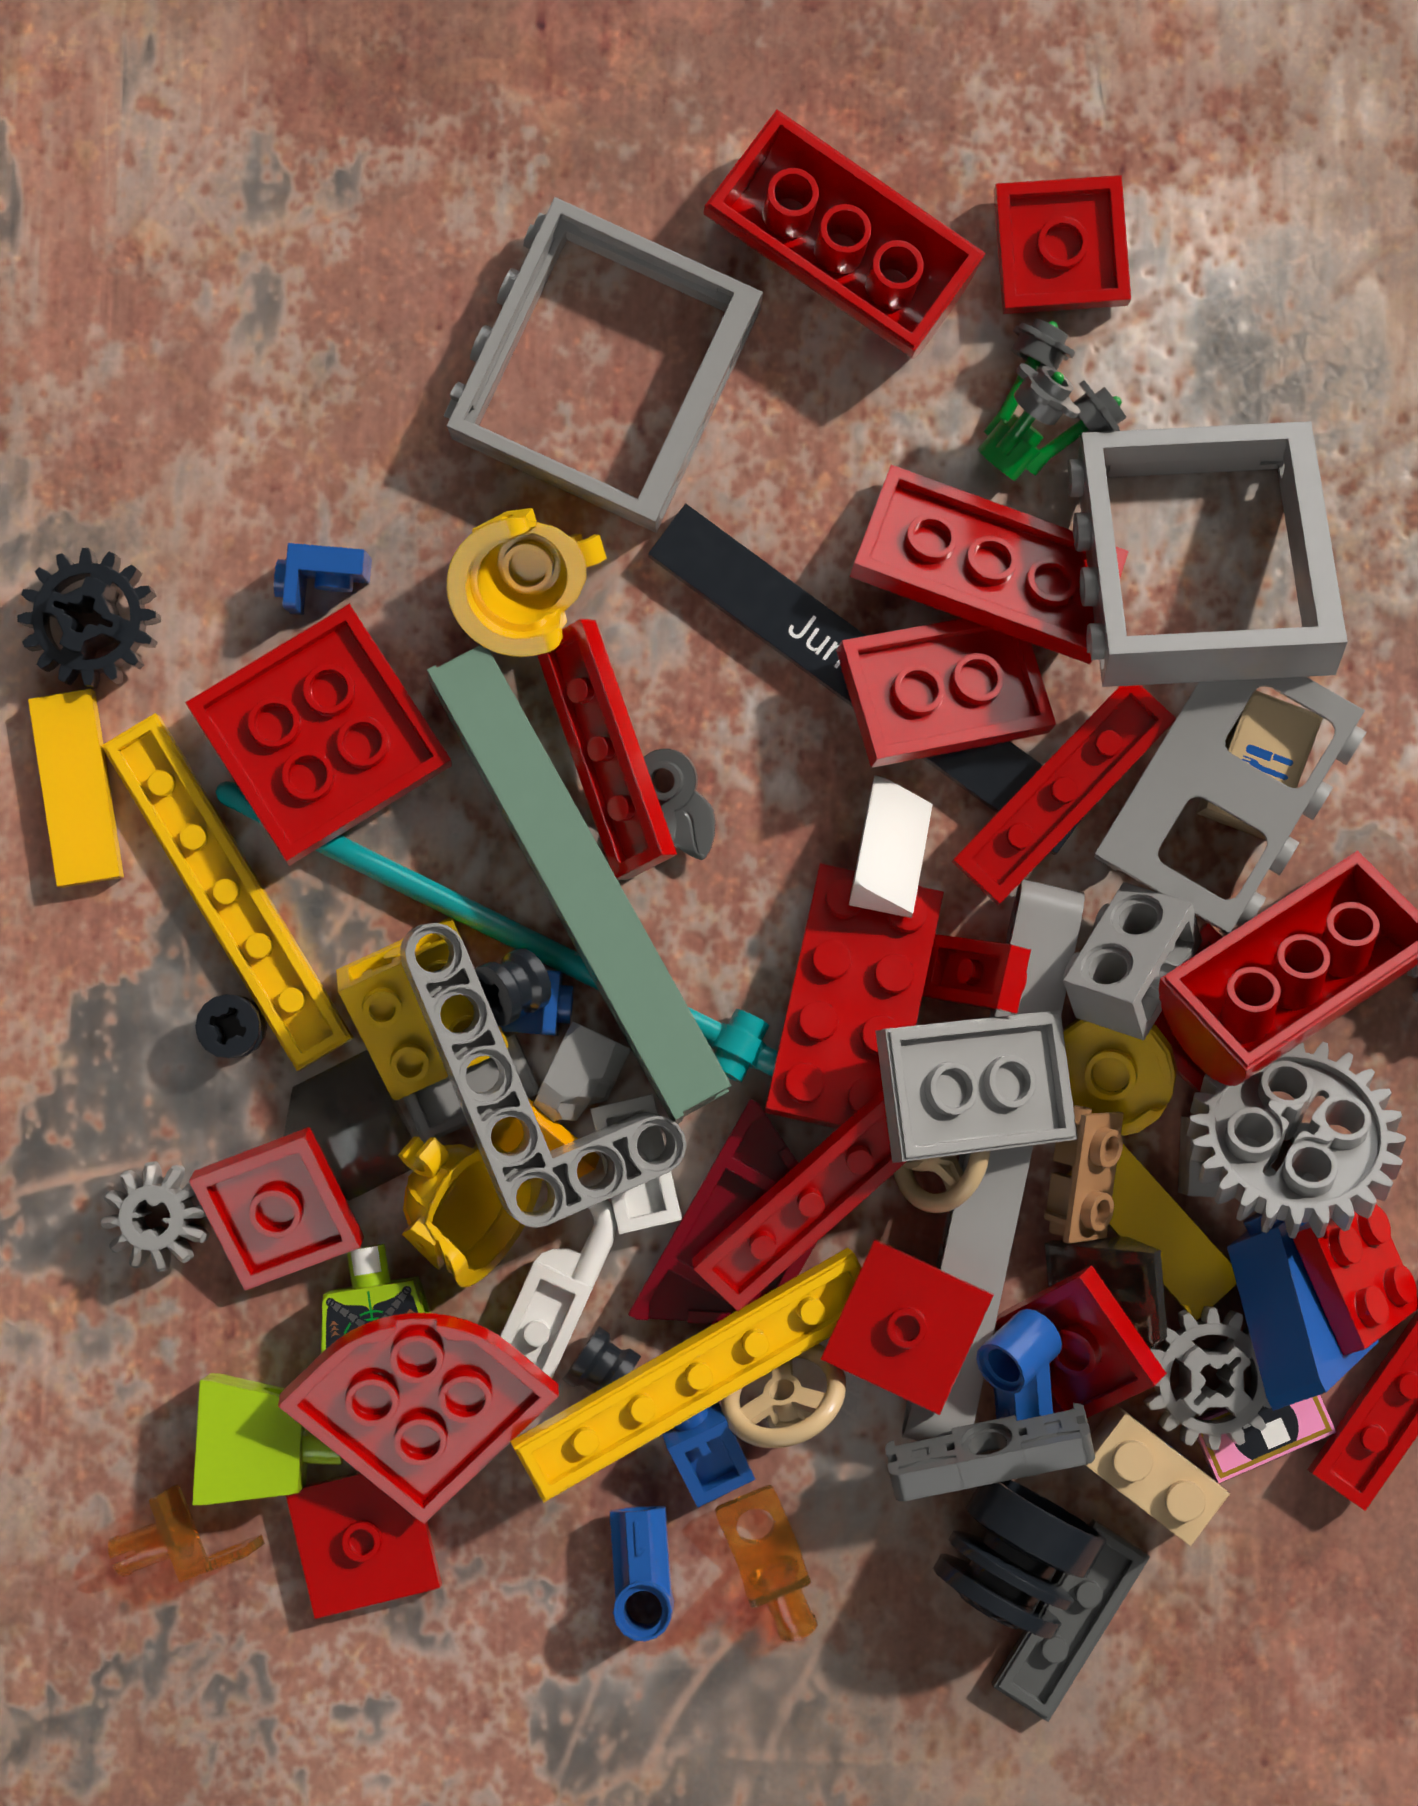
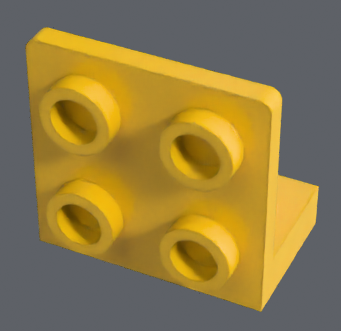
M449 917L438 922L455 930L462 939L453 918ZM427 934L417 943L415 949L416 961L424 970L428 972L438 971L448 961V945L439 935ZM403 939L336 970L338 993L390 1096L394 1100L402 1099L448 1077L402 966L400 948ZM459 994L451 996L444 1002L441 1007L440 1016L445 1028L455 1033L469 1027L473 1021L474 1010L468 998ZM499 1027L503 1040L506 1044V1047L508 1048L507 1038L502 1028ZM477 1057L476 1059L471 1061L468 1067L473 1066L490 1057Z

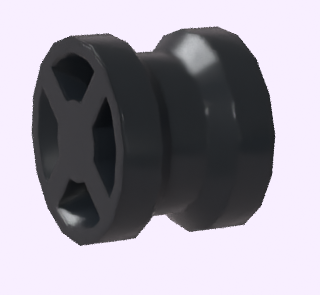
M516 949L507 953L502 958L500 964L487 962L475 969L498 1027H504L519 1018L521 1011L534 1013L549 1004L551 982L548 972L541 960L527 949Z
M224 994L213 997L202 1006L197 1014L195 1029L197 1038L206 1051L216 1057L240 1058L250 1055L260 1047L266 1036L267 1022L253 1000L244 996Z
M599 1326L562 1380L572 1387L582 1385L592 1393H595L633 1371L641 1355L631 1348L621 1350L611 1343L610 1333Z

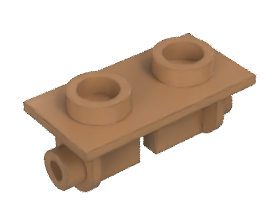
M1073 1105L1078 1139L1056 1142L1053 1161L1071 1165L1072 1173L1071 1175L1060 1172L1051 1173L1047 1208L1044 1214V1219L1050 1221L1049 1232L1064 1236L1063 1242H1082L1104 1239L1107 1236L1108 1225L1114 1212L1112 1194L1116 1166L1123 1149V1138L1121 1135L1123 1112L1091 1114V1108Z

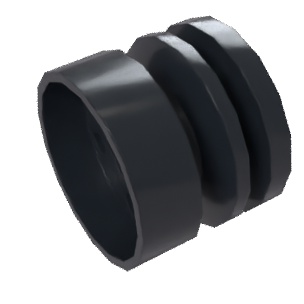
M1013 1480L978 1486L966 1509L977 1522L987 1529L985 1536L981 1538L967 1532L953 1531L948 1540L952 1546L971 1560L970 1563L949 1554H940L933 1569L942 1580L960 1594L965 1602L986 1616L1010 1628L1026 1630L1034 1635L1053 1639L1062 1623L1048 1609L1039 1604L1040 1600L1063 1610H1069L1074 1602L1071 1595L1052 1579L1056 1570L1075 1577L1087 1578L1107 1539L1103 1534L1071 1512Z

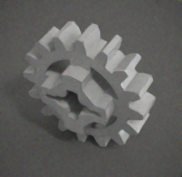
M1212 1306L1203 1307L1201 1321L1196 1322L1189 1312L1180 1311L1178 1312V1322L1181 1328L1175 1332L1160 1325L1156 1330L1163 1339L1164 1344L1161 1349L1149 1347L1167 1374L1155 1385L1156 1391L1149 1394L1143 1400L1145 1406L1151 1410L1162 1408L1166 1410L1161 1415L1158 1424L1167 1432L1176 1428L1181 1423L1180 1440L1190 1446L1197 1440L1200 1433H1203L1205 1445L1211 1450H1219L1221 1434H1226L1232 1442L1242 1445L1245 1443L1243 1426L1249 1424L1261 1431L1267 1427L1258 1412L1262 1406L1271 1408L1266 1398L1249 1329L1247 1327L1240 1331L1243 1315L1230 1310L1222 1323L1219 1321L1217 1309ZM1205 1335L1229 1337L1225 1342L1221 1341L1215 1348H1200L1192 1342V1340ZM1175 1360L1179 1364V1385L1172 1391L1170 1373ZM1207 1364L1218 1369L1216 1375L1222 1383L1216 1390L1204 1386L1206 1380L1200 1372ZM1250 1364L1252 1378L1247 1395L1244 1392L1243 1371ZM1208 1407H1223L1230 1413L1225 1417L1215 1420L1194 1418L1196 1414L1201 1415Z

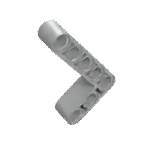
M439 923L418 925L407 933L400 948L402 966L499 1200L510 1216L525 1226L535 1228L547 1226L667 1174L680 1164L686 1150V1140L683 1131L671 1119L648 1112L635 1114L549 1151L462 939L455 930ZM431 933L442 937L449 949L448 961L441 969L434 972H428L421 968L415 957L417 943L422 937ZM460 994L468 998L473 1005L474 1016L469 1027L454 1033L445 1028L441 1021L440 1012L442 1005L448 998ZM489 1056L498 1066V1080L488 1091L474 1092L466 1081L467 1067L477 1057ZM516 1117L522 1124L524 1132L521 1143L510 1152L496 1151L491 1141L493 1127L502 1118ZM657 1125L665 1133L666 1146L659 1157L654 1160L645 1161L638 1153V1137L646 1128ZM590 1152H601L606 1158L608 1166L605 1177L596 1185L583 1186L577 1176L578 1163L583 1156ZM531 1178L543 1179L548 1189L547 1201L543 1207L533 1212L521 1211L516 1200L517 1190L520 1185Z

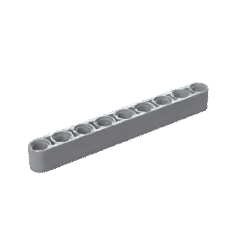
M1024 879L1021 881L1014 899L1005 944H1012L1031 950L1027 967V982L1021 994L1017 1014L991 1009L989 1018L1060 1010L1062 1013L1066 995V988L1063 982L1064 972L1069 959L1075 952L1084 909V892ZM1033 1145L991 1150L985 1175L976 1191L962 1205L947 1212L936 1267L989 1291L994 1296L941 1414L938 1415L907 1400L902 1425V1438L921 1441L952 1434L951 1428L970 1425L975 1422L984 1380L976 1360L977 1351L994 1333ZM970 1153L959 1155L958 1162L963 1173L967 1167Z

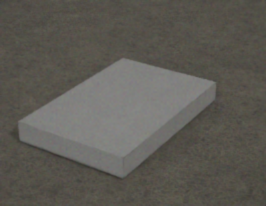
M1060 1010L875 1031L892 1163L1078 1139Z

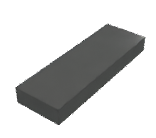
M1092 1519L1089 1525L1103 1534L1107 1541L1087 1578H1080L1060 1571L1054 1580L1074 1599L1071 1608L1063 1610L1043 1601L1040 1603L1062 1623L1056 1636L1053 1639H1046L1023 1630L991 1682L995 1689L1047 1722L1051 1719L1150 1558L1145 1551Z

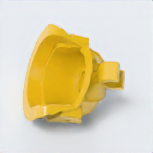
M533 508L506 511L473 528L472 533L460 544L454 553L447 573V597L458 624L475 642L502 655L529 657L553 651L558 647L561 639H563L562 628L567 623L565 611L578 599L587 579L586 567L596 565L607 559L601 537L594 534L583 540L581 534L568 536L557 527L537 522Z
M413 1136L398 1154L402 1162L412 1170V1173L408 1176L403 1203V1212L408 1227L402 1235L435 1268L440 1270L445 1263L448 1272L453 1274L460 1287H470L481 1281L500 1263L520 1236L525 1225L510 1216L502 1206L477 1144L473 1148L462 1144L442 1145L435 1137H430L424 1144L419 1136ZM492 1142V1145L494 1146L496 1151L503 1153L506 1152L505 1150H503L502 1148H500ZM541 1178L528 1179L518 1188L516 1200L521 1211L533 1212L542 1186Z

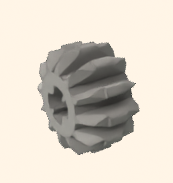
M157 1161L147 1162L143 1169V1180L132 1170L125 1171L120 1175L121 1183L128 1194L116 1190L106 1192L104 1200L109 1205L120 1210L119 1214L101 1218V1227L106 1229L120 1227L122 1234L112 1240L109 1248L112 1252L116 1253L132 1244L134 1247L129 1257V1265L131 1267H142L151 1253L152 1264L157 1272L168 1270L171 1263V1253L182 1263L188 1262L194 1257L193 1250L186 1238L200 1243L208 1240L210 1233L204 1227L194 1224L195 1218L207 1217L201 1205L195 1207L191 1199L196 1196L190 1183L183 1189L180 1188L185 1174L183 1166L173 1165L163 1179L159 1163ZM147 1204H150L152 1207L161 1204L167 1206L170 1216L162 1219L163 1222L169 1223L167 1229L163 1226L150 1229L147 1226L144 1216L152 1214V1211L145 1209Z

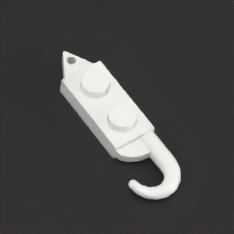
M608 1199L588 1208L593 1216V1226L581 1253L570 1249L553 1248L542 1252L534 1261L500 1336L551 1378L554 1376L615 1240L617 1222L613 1206Z

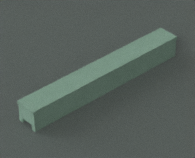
M479 645L439 667L434 665L428 668L427 673L432 690L668 1117L679 1124L685 1116L729 1093L728 1088L732 1086L490 650Z

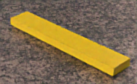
M154 713L101 745L296 1071L303 1070L354 1038L160 715Z
M847 1247L746 1305L739 1311L732 1313L511 1440V1445L543 1503L831 1337L862 1268L855 1253Z

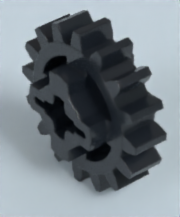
M82 548L79 563L74 564L63 553L56 555L59 570L52 575L39 567L35 573L43 584L40 590L23 589L21 595L34 604L32 612L17 615V622L34 629V633L22 641L24 648L31 652L44 650L36 665L46 672H50L60 665L58 680L65 684L72 685L79 673L82 675L84 685L90 689L98 688L100 674L105 673L116 684L123 682V673L120 667L127 662L140 670L144 664L136 654L140 646L156 648L158 643L146 633V626L161 622L160 614L156 611L145 609V604L151 602L157 596L155 591L149 585L135 588L142 573L133 565L124 568L119 573L121 558L110 551L104 556L101 564H98L95 553L89 548ZM84 579L82 587L64 595L61 594L69 585ZM118 587L127 599L130 609V621L122 618L117 609L116 602L120 595L116 592ZM71 610L81 614L82 611L93 613L95 610L102 616L101 618L113 626L87 624L85 627L78 622V619L70 615L68 611ZM50 617L58 620L63 631L59 643L63 646L62 649L57 646L50 629ZM115 642L119 644L109 654L94 659L99 649Z

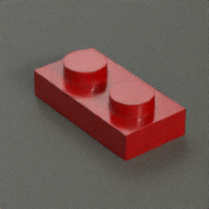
M935 934L922 996L945 1002L1017 1014L1021 994L1027 982V967L1031 950L1012 944Z

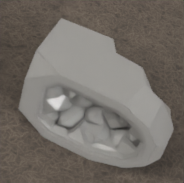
M572 1022L544 1078L533 1105L553 1122L558 1120L577 1121L590 1104L607 1101L631 1049L587 1027Z

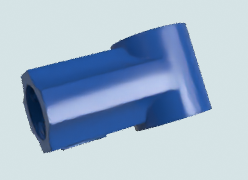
M1020 1310L977 1351L976 1360L978 1368L984 1378L994 1387L996 1419L1015 1415L1016 1421L1053 1414L1049 1363L1061 1352L1062 1341L1054 1324L1046 1316L1035 1310Z
M640 1506L610 1510L615 1588L613 1615L616 1625L625 1636L632 1640L645 1642L656 1639L665 1632L669 1625L675 1603L671 1589L666 1506ZM639 1591H647L654 1594L661 1602V1617L649 1624L635 1621L627 1610L628 1597Z

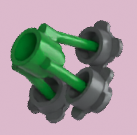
M1035 318L1031 326L1022 322L1019 326H1015L1013 332L1018 335V338L1011 351L1025 360V363H1021L1016 369L1018 376L999 412L983 431L987 438L977 448L991 464L1013 481H1016L1026 469L1036 476L1051 458L1080 438L1082 433L1120 431L1118 424L1127 418L1120 408L1122 404L1120 397L1112 396L1105 387L1094 393L1085 380L1079 383L1085 394L1072 402L1069 395L1074 389L1073 385L1057 370L1063 360L1067 361L1068 358H1073L1076 352L1065 345L1068 335L1060 330L1054 321L1047 323ZM1018 404L1024 409L1020 416L1014 414ZM1063 413L1074 419L1077 417L1079 421L1041 449L1037 448L1044 437L1031 426L1036 419L1047 425H1055Z

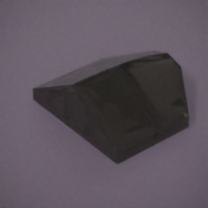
M368 1050L292 1087L283 1137L310 1127L346 1200L350 1201L411 1170L402 1162L398 1154L413 1138L414 1134L397 1100L392 1099Z
M1108 1237L1074 1243L1052 1240L1045 1243L1048 1287L1092 1265L1150 1350L1167 1337L1161 1250L1129 1237Z

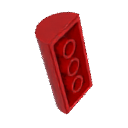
M776 109L705 204L703 211L704 215L911 359H915L938 331L974 277L986 254L778 109Z
M1357 850L1161 977L1158 991L1165 1019L1183 1050L1203 1072L1221 1084L1237 1086L1418 965V910Z

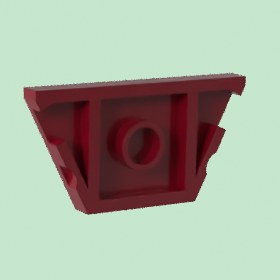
M752 1099L748 1101L628 1312L630 1317L636 1320L659 1319L714 1324L737 1311L693 1269L692 1258L798 1164L759 1103ZM816 1243L746 1305L797 1277Z

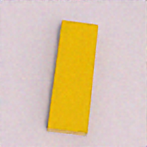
M92 689L28 699L57 887L64 888L124 878L106 757L101 747L103 745L96 692Z
M1123 1144L1122 1153L1116 1166L1112 1194L1114 1212L1109 1226L1177 1302L1197 1321L1201 1317L1204 1306H1214L1237 1285L1232 1264Z

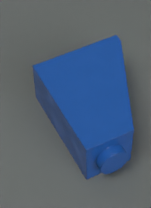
M1256 1213L1243 1222L1247 1231L1232 1242L1227 1249L1266 1398L1274 1411L1326 1393L1379 1340L1365 1350L1347 1355L1342 1354L1294 1240L1288 1235L1285 1221L1276 1219L1272 1228L1265 1233L1261 1229L1262 1214Z

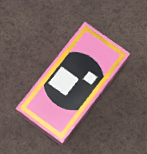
M1318 1395L1274 1411L1272 1408L1262 1406L1258 1414L1263 1418L1267 1427L1261 1431L1249 1424L1243 1426L1245 1443L1242 1445L1232 1442L1226 1434H1221L1219 1450H1211L1205 1445L1203 1433L1199 1434L1197 1440L1214 1480L1221 1483L1336 1433V1430L1321 1396ZM1220 1407L1197 1417V1419L1215 1420L1225 1417L1230 1413L1223 1407Z

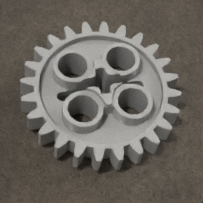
M1302 1042L1237 1086L1221 1084L1205 1074L1201 1092H1195L1190 1109L1193 1115L1190 1116L1186 1136L1195 1139L1192 1142L1189 1153L1190 1160L1204 1162L1198 1180L1200 1183L1219 1181L1220 1185L1214 1201L1217 1204H1221L1236 1198L1240 1202L1236 1219L1239 1221L1247 1218L1253 1211L1262 1214L1261 1229L1265 1233L1272 1228L1276 1219L1285 1221L1286 1230L1290 1238H1296L1301 1223L1309 1222L1315 1235L1321 1238L1325 1234L1330 1218L1343 1231L1349 1230L1355 1216L1354 1211L1368 1219L1372 1215L1377 1202L1376 1199L1382 1201L1387 1199L1393 1185L1392 1180H1396L1403 1160L1398 1156H1400L1404 1147L1406 1136L1396 1132L1402 1114L1400 1111L1384 1110L1387 1107L1392 1092L1390 1089L1374 1091L1369 1089L1375 1073L1372 1069L1364 1070L1356 1075L1349 1071L1353 1059L1351 1053L1348 1052L1337 1062L1329 1060V1048L1326 1042H1322L1314 1054L1305 1053ZM1278 1091L1287 1093L1290 1096H1292L1295 1100L1281 1099L1274 1095L1272 1092ZM1317 1096L1325 1097L1326 1100L1314 1112L1307 1132L1302 1131L1299 1133L1288 1150L1284 1163L1274 1176H1266L1264 1172L1277 1159L1283 1140L1288 1141L1292 1138L1313 1100ZM1329 1125L1345 1127L1352 1134L1338 1133ZM1249 1137L1258 1141L1262 1146L1250 1147L1243 1144L1238 1138ZM1295 1172L1311 1173L1319 1179V1182L1303 1180Z

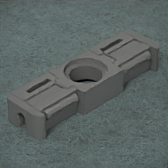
M1073 1403L1074 1409L1019 1421H1016L1014 1415L951 1428L952 1434L896 1446L894 1440L886 1444L885 1450L894 1496L896 1500L904 1502L1090 1464L1095 1460V1453L1084 1406L1079 1403ZM1001 1449L1000 1451L992 1454L978 1455L988 1450Z

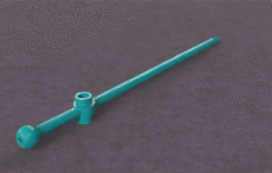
M225 781L217 786L216 796L223 805L261 823L236 783ZM342 835L337 836L315 850L515 950L527 949L533 952L542 963L598 990L578 952ZM688 1007L708 1044L715 1050L714 1054L727 1078L742 1083L749 1067L756 1068L772 1076L778 1051L763 1042L770 1026L767 1022L746 1011L735 1009L728 1024L720 1023Z

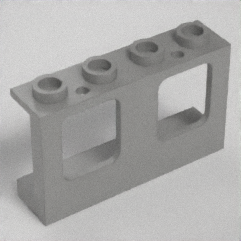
M1308 677L1198 682L1097 849L1094 859L1115 871L1117 869L1158 893L1191 902L1196 916L1220 929L1218 932L1228 935L1235 924L1240 927L1254 918L1260 910L1266 897L1256 892L1258 886L1268 870L1280 876L1300 843L1289 835L1301 815L1303 814L1314 820L1333 789L1323 779L1335 759L1347 765L1367 733L1356 726L1365 710ZM1260 687L1274 689L1326 719L1334 728L1333 739L1307 782L1299 788L1286 786L1231 754L1225 746L1227 735L1254 691ZM1200 797L1260 831L1266 837L1267 846L1239 894L1233 899L1225 900L1167 867L1158 857V850L1186 803L1192 798Z

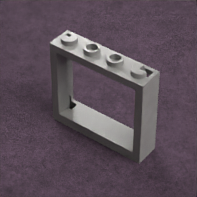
M554 197L547 214L539 212L534 225L530 224L524 239V247L530 250L520 271L511 268L505 276L497 296V303L503 307L493 328L488 325H484L481 328L470 354V360L476 362L466 385L461 382L455 384L450 393V403L443 416L449 418L447 428L452 440L657 533L762 309L763 292ZM567 240L725 312L638 498L479 426Z
M1311 421L1082 433L1078 458L1068 459L1067 462L1069 471L1068 494L1069 497H1079L1081 512L1074 513L1073 538L1075 550L1086 551L1088 567H1082L1080 570V597L1083 607H1093L1094 623L1087 625V653L1091 654V660H1099L1102 687L1336 675L1348 641ZM1277 469L1302 627L1127 636L1107 478Z

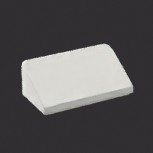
M874 776L869 796L849 905L912 918L933 804L894 782L879 776Z

